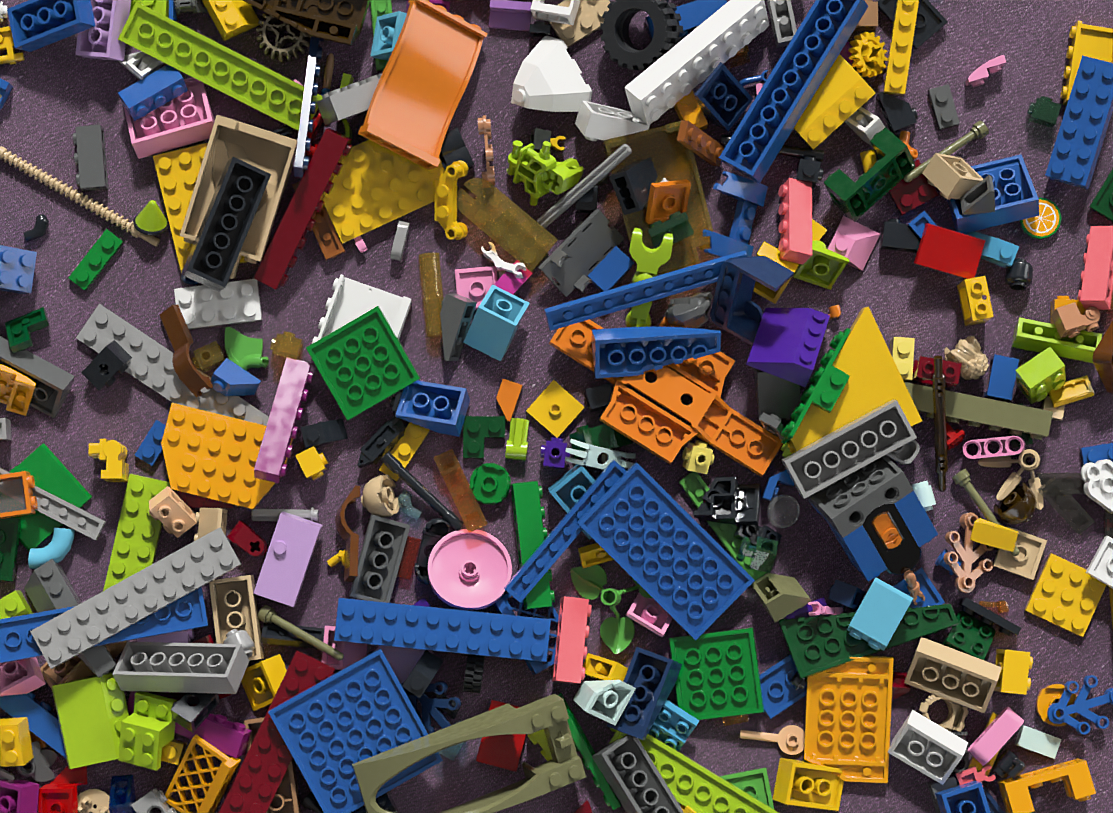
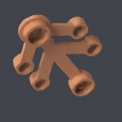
M483 115V118H478L479 135L484 134L487 171L482 172L483 188H491L492 185H495L494 166L489 164V161H494L492 144L488 145V139H492L490 119H486V115Z
M972 512L965 513L960 517V525L965 529L964 548L959 542L960 535L957 531H950L945 536L946 542L951 544L955 552L945 553L944 562L951 567L956 575L955 586L962 593L972 592L975 588V580L984 572L993 569V562L990 559H983L979 562V566L971 572L972 563L986 551L994 549L992 546L987 548L985 544L980 543L973 550V541L970 540L974 522L979 518ZM958 557L960 558V560H961L962 563H963V567H962V568H961V567L959 566V564L957 563V562H958Z

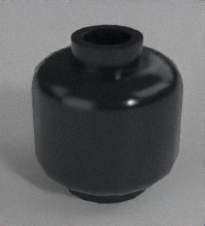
M1016 258L1011 267L1006 266L1005 282L1011 289L1025 290L1026 287L1032 284L1033 266L1026 262L1025 259Z

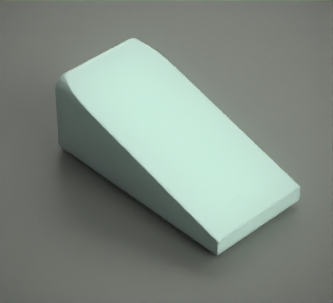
M1021 725L1015 745L1055 759L1061 739Z

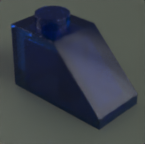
M133 774L112 776L109 812L136 813L131 806L136 802Z

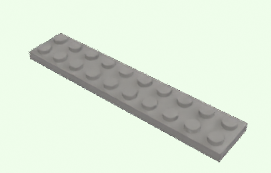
M101 304L97 306L76 337L98 353L115 340L132 357L127 363L129 367L126 372L172 403L267 426L269 416L239 396L226 397L213 388L207 390L204 387L200 390L202 396L195 397L179 379L172 363L173 352Z
M220 527L30 632L50 669H53L235 569L241 563Z

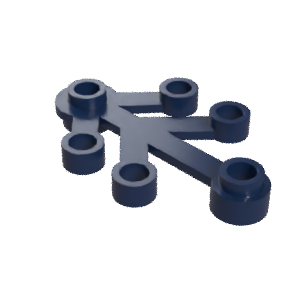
M443 681L436 682L435 684L430 683L424 692H435L438 695L445 694L448 690V685ZM439 685H442V691L439 690ZM403 687L420 720L421 713L417 710V701L421 702L422 724L425 729L429 730V734L434 732V728L431 726V716L442 729L451 726L436 707L457 710L461 707L459 698H428L425 693L419 698ZM453 700H454L455 703H456V706H455V707L452 706V701H453Z

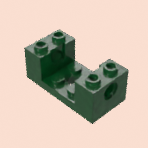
M886 127L876 133L870 140L872 147L877 151L878 161L869 171L862 174L854 182L838 169L824 181L833 203L854 222L897 185L907 173L916 168L907 145Z

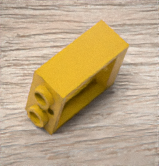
M985 276L965 279L957 285L965 326L985 323L994 317ZM982 295L986 296V300L982 299Z

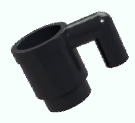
M1007 748L995 761L992 769L1003 780L1007 776L1014 780L1026 766Z

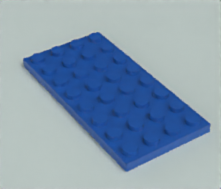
M637 462L577 521L695 640L755 581Z

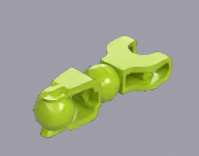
M640 228L633 229L629 252L637 263V270L633 275L632 283L657 276L658 268L671 257L673 234L666 233L663 236L661 245L650 249L643 244L642 230ZM652 301L633 306L625 318L626 327H650L652 322L649 311Z

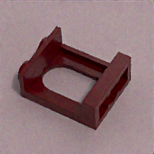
M920 356L919 361L913 360L911 382L932 385L934 358ZM942 360L945 388H952L958 385L962 363Z

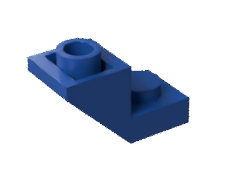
M787 470L768 478L762 499L770 501L772 497L776 498L780 487L776 485L777 482L790 487L794 486V482Z

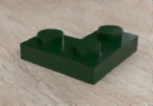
M44 307L5 322L12 352L16 353L33 346L30 333L49 326L47 312Z
M465 416L463 423V458H484V438H505V416Z

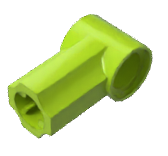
M511 419L505 458L526 461L529 420Z

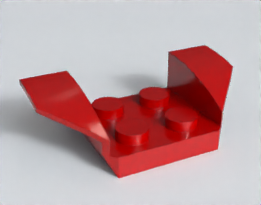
M67 766L50 784L39 788V813H78L77 786L87 784V766L69 769Z

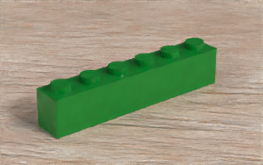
M538 481L513 483L510 489L519 568L524 565L547 538L546 527L543 528L542 519H545V510L540 505L543 493L542 487L538 486ZM551 569L545 573L523 599L524 610L552 607V603L555 602L554 591L550 590L549 582L552 581Z

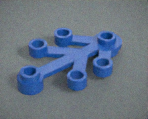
M1094 675L1084 677V684L1072 705L1068 706L1067 703L1071 695L1078 692L1079 685L1076 681H1067L1065 683V690L1058 703L1051 704L1047 710V717L1052 723L1061 724L1064 722L1076 729L1077 733L1086 735L1090 732V725L1087 722H1079L1069 715L1078 713L1093 722L1099 729H1105L1109 726V719L1107 717L1098 716L1088 710L1089 708L1106 703L1113 705V688H1108L1104 695L1086 700L1091 688L1096 687L1098 684V679ZM1089 678H1092L1093 680L1092 685H1089L1088 683ZM1071 683L1074 685L1073 691L1069 689ZM1058 709L1061 712L1060 717L1056 716V711ZM1101 719L1104 720V725H1103V726L1100 725V720H1101ZM1083 724L1085 725L1084 732L1081 731V725Z

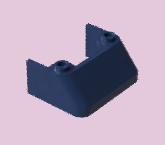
M766 256L727 259L721 266L710 312L711 320L722 329L753 345L763 316L760 306L751 301L755 282L757 281L776 292L794 275V272Z

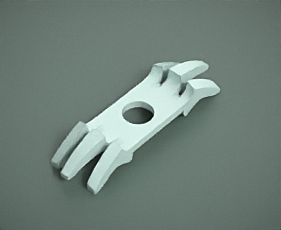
M571 439L570 443L585 448L586 451L570 448L565 450V452L583 458V460L565 457V461L605 470L612 460H615L624 468H631L635 464L621 459V457L635 458V453L611 450ZM601 453H606L608 456L604 464H599L597 461L598 455Z

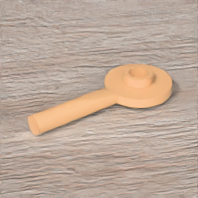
M795 725L785 726L778 734L740 730L739 738L777 742L779 748L786 754L795 755L804 750L805 732Z

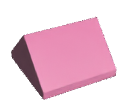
M640 592L625 616L660 637H663L673 619L653 598H645Z

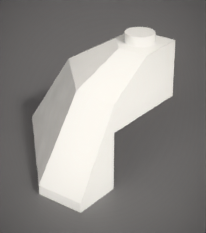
M544 36L522 62L513 83L511 103L529 109L550 112H579L582 100L591 102L592 90L589 84H585L580 74L582 72L576 61L569 56L566 50L568 47L565 42L557 38Z

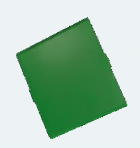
M44 443L18 466L10 470V473L30 472V476L33 475L35 486L78 508H81L92 498L88 491ZM0 492V513L25 510V504ZM35 510V514L13 517L21 518L19 541L29 552L31 548H37L54 533V528H61L64 525Z

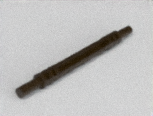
M938 355L934 356V375L932 376L935 472L938 475L939 490L945 491L946 472H948L946 390L942 356Z

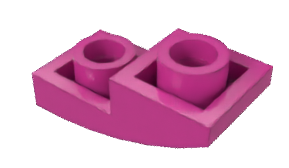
M517 259L514 264L521 262ZM527 267V271L519 269L517 272L523 274V278L519 279L513 273L506 271L494 285L514 294L533 273Z

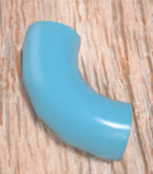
M54 528L53 538L49 545L44 548L30 549L28 558L29 568L37 569L51 559L56 563L62 561L71 549L75 530Z

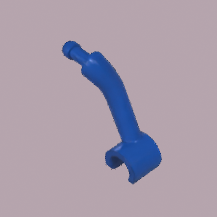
M768 70L763 71L762 75L742 79L739 83L742 86L758 81L765 83L767 79L764 78V75Z

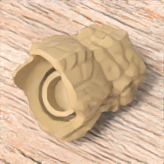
M968 336L964 340H959L954 350L950 351L947 347L944 349L945 361L962 363L960 376L965 380L978 379L985 374L989 367L988 359L980 351L981 346L975 336Z

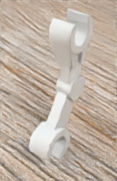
M489 242L490 251H485L483 246L481 247L483 255L495 264L497 270L513 273L516 278H523V274L517 272L519 269L527 271L523 263L510 264L504 262L497 255L495 246L491 242Z

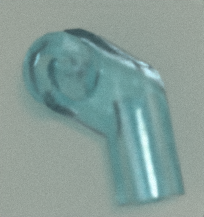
M403 491L398 497L401 512L417 521L422 512L412 506V494L409 491Z

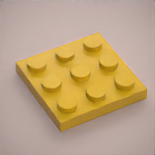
M1050 553L1025 611L1083 637L1106 584L1087 574L1086 569Z

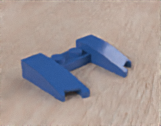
M723 171L722 174L727 177L723 185L715 183L713 189L738 200L729 237L703 229V236H710L711 247L704 249V252L720 258L745 250L748 257H752L754 247L748 245L757 206H764L768 186Z

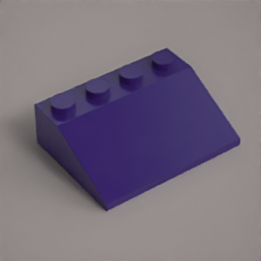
M765 308L746 365L806 387L813 372L830 315L812 308Z

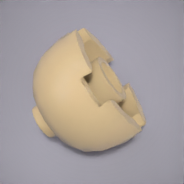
M380 475L372 478L365 484L361 502L372 515L389 517L398 513L400 502L399 497L395 498L393 488L396 485L389 475Z

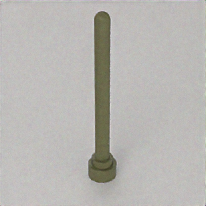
M981 120L972 125L969 133L938 154L951 155L973 139L984 138L989 134L987 126ZM932 157L907 173L903 178L904 181L910 182L921 175Z
M966 468L953 476L952 479L956 485L959 484L960 487H964L987 521L1001 525L970 483V474ZM1016 545L1014 551H1010L1013 556L1019 555V549Z
M264 605L259 611L258 619L262 622L278 625L338 661L344 658L343 653L277 616L274 608Z

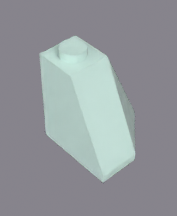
M621 680L583 681L573 700L587 713L616 725L636 688Z

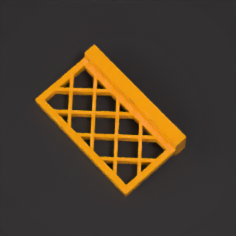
M196 734L193 736L165 793L166 803L180 813H193L188 805L195 803L197 813H215L241 760L228 757ZM196 743L203 748L204 754L197 755ZM213 756L222 761L220 766L214 767ZM206 758L209 768L202 769L199 759ZM188 760L194 761L196 770H189ZM205 772H211L212 782H206ZM198 774L201 784H194L191 775ZM180 776H186L188 786H182ZM196 788H203L204 798L198 797ZM190 789L193 799L187 800L184 790ZM178 791L181 801H176L170 797L172 792Z

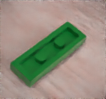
M106 229L68 278L87 291L124 242Z

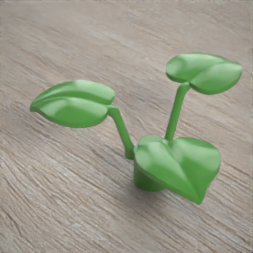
M598 565L582 568V566L572 568L570 570L571 578L578 593L586 599L594 600L599 597L601 591V601L605 605L610 606V609L616 615V618L608 617L603 621L600 627V634L604 643L614 654L622 652L632 642L635 635V626L629 617L620 618L615 605L620 603L622 594L637 590L638 588L643 597H652L633 578L632 580L636 584L634 587L619 591L603 588L607 583V575L605 570Z

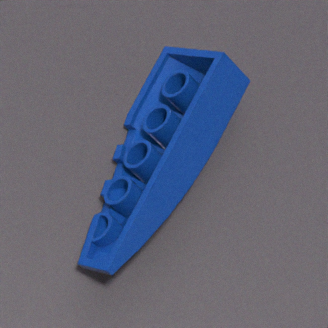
M683 327L592 329V355L595 378L638 376L648 370L662 369L665 365L672 363L676 365L683 363V360L697 359L721 352V331Z

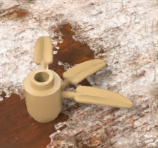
M1026 449L1020 453L1018 459H1011L1010 456L982 458L978 461V464L981 466L995 468L1011 467V463H1019L1021 468L1017 473H1011L1000 488L996 499L1001 501L1006 498L1022 479L1020 475L1026 470L1030 471L1031 479L1028 480L1030 490L1036 497V508L1038 510L1043 508L1044 501L1041 482L1038 477L1035 478L1034 470L1040 465V457L1036 451ZM1032 457L1034 459L1033 464L1028 465L1026 459Z

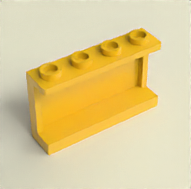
M1077 21L1074 26H1071L1069 38H1072L1071 46H1068L1066 58H1069V64L1065 66L1063 74L1066 84L1062 87L1060 98L1063 99V105L1067 106L1082 55L1113 63L1112 28L1082 24V21Z

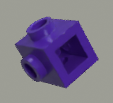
M551 437V441H546V445L541 446L540 457L544 458L543 467L564 469L565 457H570V453L565 452L567 443H563V439ZM553 450H558L559 455L553 456L551 452Z

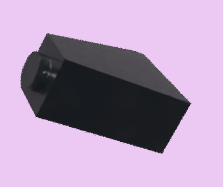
M651 157L635 161L609 176L624 215L641 211L644 208L649 197L651 183H655L658 177Z

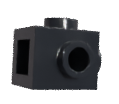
M813 157L800 159L795 179L810 182L815 187L817 182L822 180L823 169L820 168L821 162H817L816 158Z

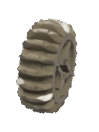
M263 14V18L266 21H258V24L263 28H256V32L261 34L256 37V40L261 42L259 44L260 49L265 48V55L271 53V59L273 60L277 55L280 62L283 61L284 56H286L288 62L291 61L290 55H294L298 59V51L302 54L305 53L302 46H310L309 42L306 41L311 39L310 35L300 31V37L296 36L295 33L291 32V25L285 22L281 25L273 24L279 19L271 15ZM268 30L277 36L275 46L268 42ZM286 30L288 35L286 37L284 35L282 38L279 32ZM288 42L294 43L290 48L281 49Z

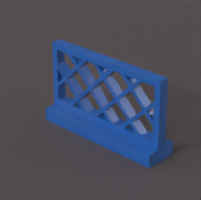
M509 593L493 604L498 614L516 616L513 611H517V616H520V613L531 615L533 618L551 619L552 622L558 624L559 615L553 605L549 608L546 617L536 614L537 609H534L533 613L521 610L523 600L519 605V609L511 607L507 601V598L512 596ZM549 633V636L557 638V635ZM556 642L554 649L548 648V651L553 652L551 661L543 664L541 661L524 660L532 675H536L554 664Z

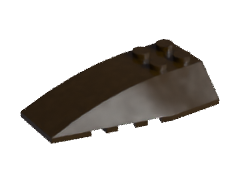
M242 0L312 37L350 46L361 33L370 0Z

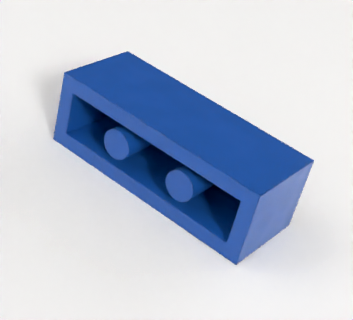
M166 65L118 92V95L127 112L136 121L187 92L188 89L179 71L170 65Z

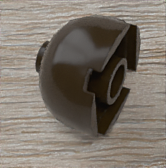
M1022 483L1023 486L1017 485L999 505L996 503L994 505V512L1006 523L1015 525L1028 522L1034 515L1037 503L1036 497L1025 483Z

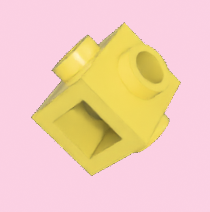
M698 440L695 443H688L682 455L684 460L683 467L686 470L703 474L708 473L709 465H712L714 461V453L707 446L708 443Z

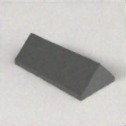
M371 514L358 561V577L352 582L349 596L366 601L390 602L411 525Z

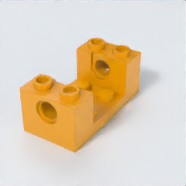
M1079 758L1018 775L1014 780L1007 778L997 781L1006 813L1034 812L1028 787L1031 789L1043 786L1042 782L1045 781L1054 783L1063 780L1067 797H1073L1074 800L1079 802L1091 799L1090 795L1096 794L1087 761Z

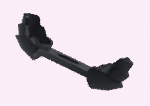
M441 518L430 520L422 530L423 535L414 569L418 581L425 585H430L427 573L429 557L424 553L425 547L432 545L434 548L438 541L450 532V524Z

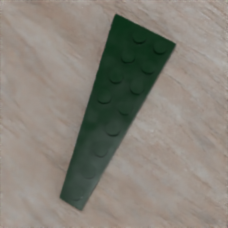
M951 604L918 608L908 607L885 650L958 625V620ZM856 612L807 618L798 617L796 619H781L778 621L800 680L854 660L850 657L870 656L883 650H875L868 645L869 642L862 638L858 640L849 634L850 632L847 628Z

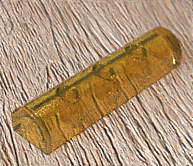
M435 252L424 253L418 256L427 338L441 337L440 312L444 295L439 253Z

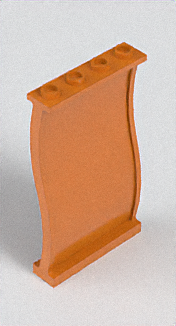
M409 0L408 4L410 5L402 30L379 79L364 124L360 127L358 134L430 170L439 166V155L445 135L474 70L483 39L488 33L482 31V28L478 25L467 23L463 17L447 12L445 7L429 2L430 0Z

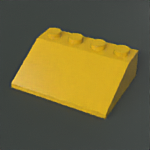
M839 54L795 125L794 130L814 150L867 102L875 92Z

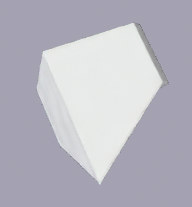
M142 51L125 55L124 61H119L139 80L159 70L164 62Z

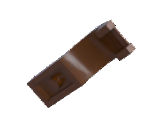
M171 305L159 315L175 351L172 359L173 367L179 379L194 396L201 397L202 393L200 390L204 387L210 390L213 386L210 378L201 374L193 365L189 356L190 345L194 342L179 305Z
M356 485L337 510L335 517L336 530L341 538L345 540L344 582H353L358 577L359 535L351 531L344 518L346 507L355 503L356 499L360 497V486Z

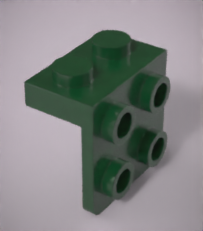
M960 611L956 616L958 625L951 627L942 645L984 660L996 631L971 615Z

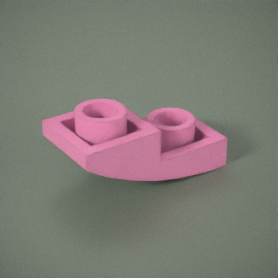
M998 56L977 68L965 81L966 86L971 84L973 87L983 85L984 81L989 77L988 71L991 74L1002 70L1001 67L1006 63L1005 56Z

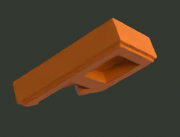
M502 379L496 399L507 421L510 422L523 385Z

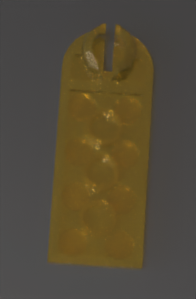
M473 178L465 182L463 185L473 192L477 198L474 199L467 191L460 188L457 193V206L460 212L532 272L556 244L558 239L489 181L482 178Z

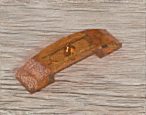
M453 449L433 457L468 532L471 533L488 525Z

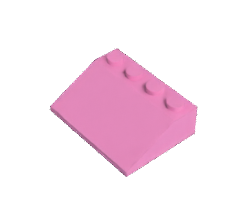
M193 77L184 79L188 89L187 92L136 121L133 120L124 107L131 142L138 159L210 138L215 120L203 82Z

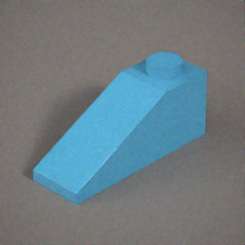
M975 231L965 233L966 235L986 240L981 259L1004 268L1012 266L1019 246Z

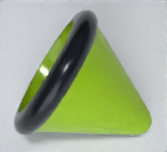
M154 200L149 201L133 220L137 231L150 236L160 235L169 227L168 219Z

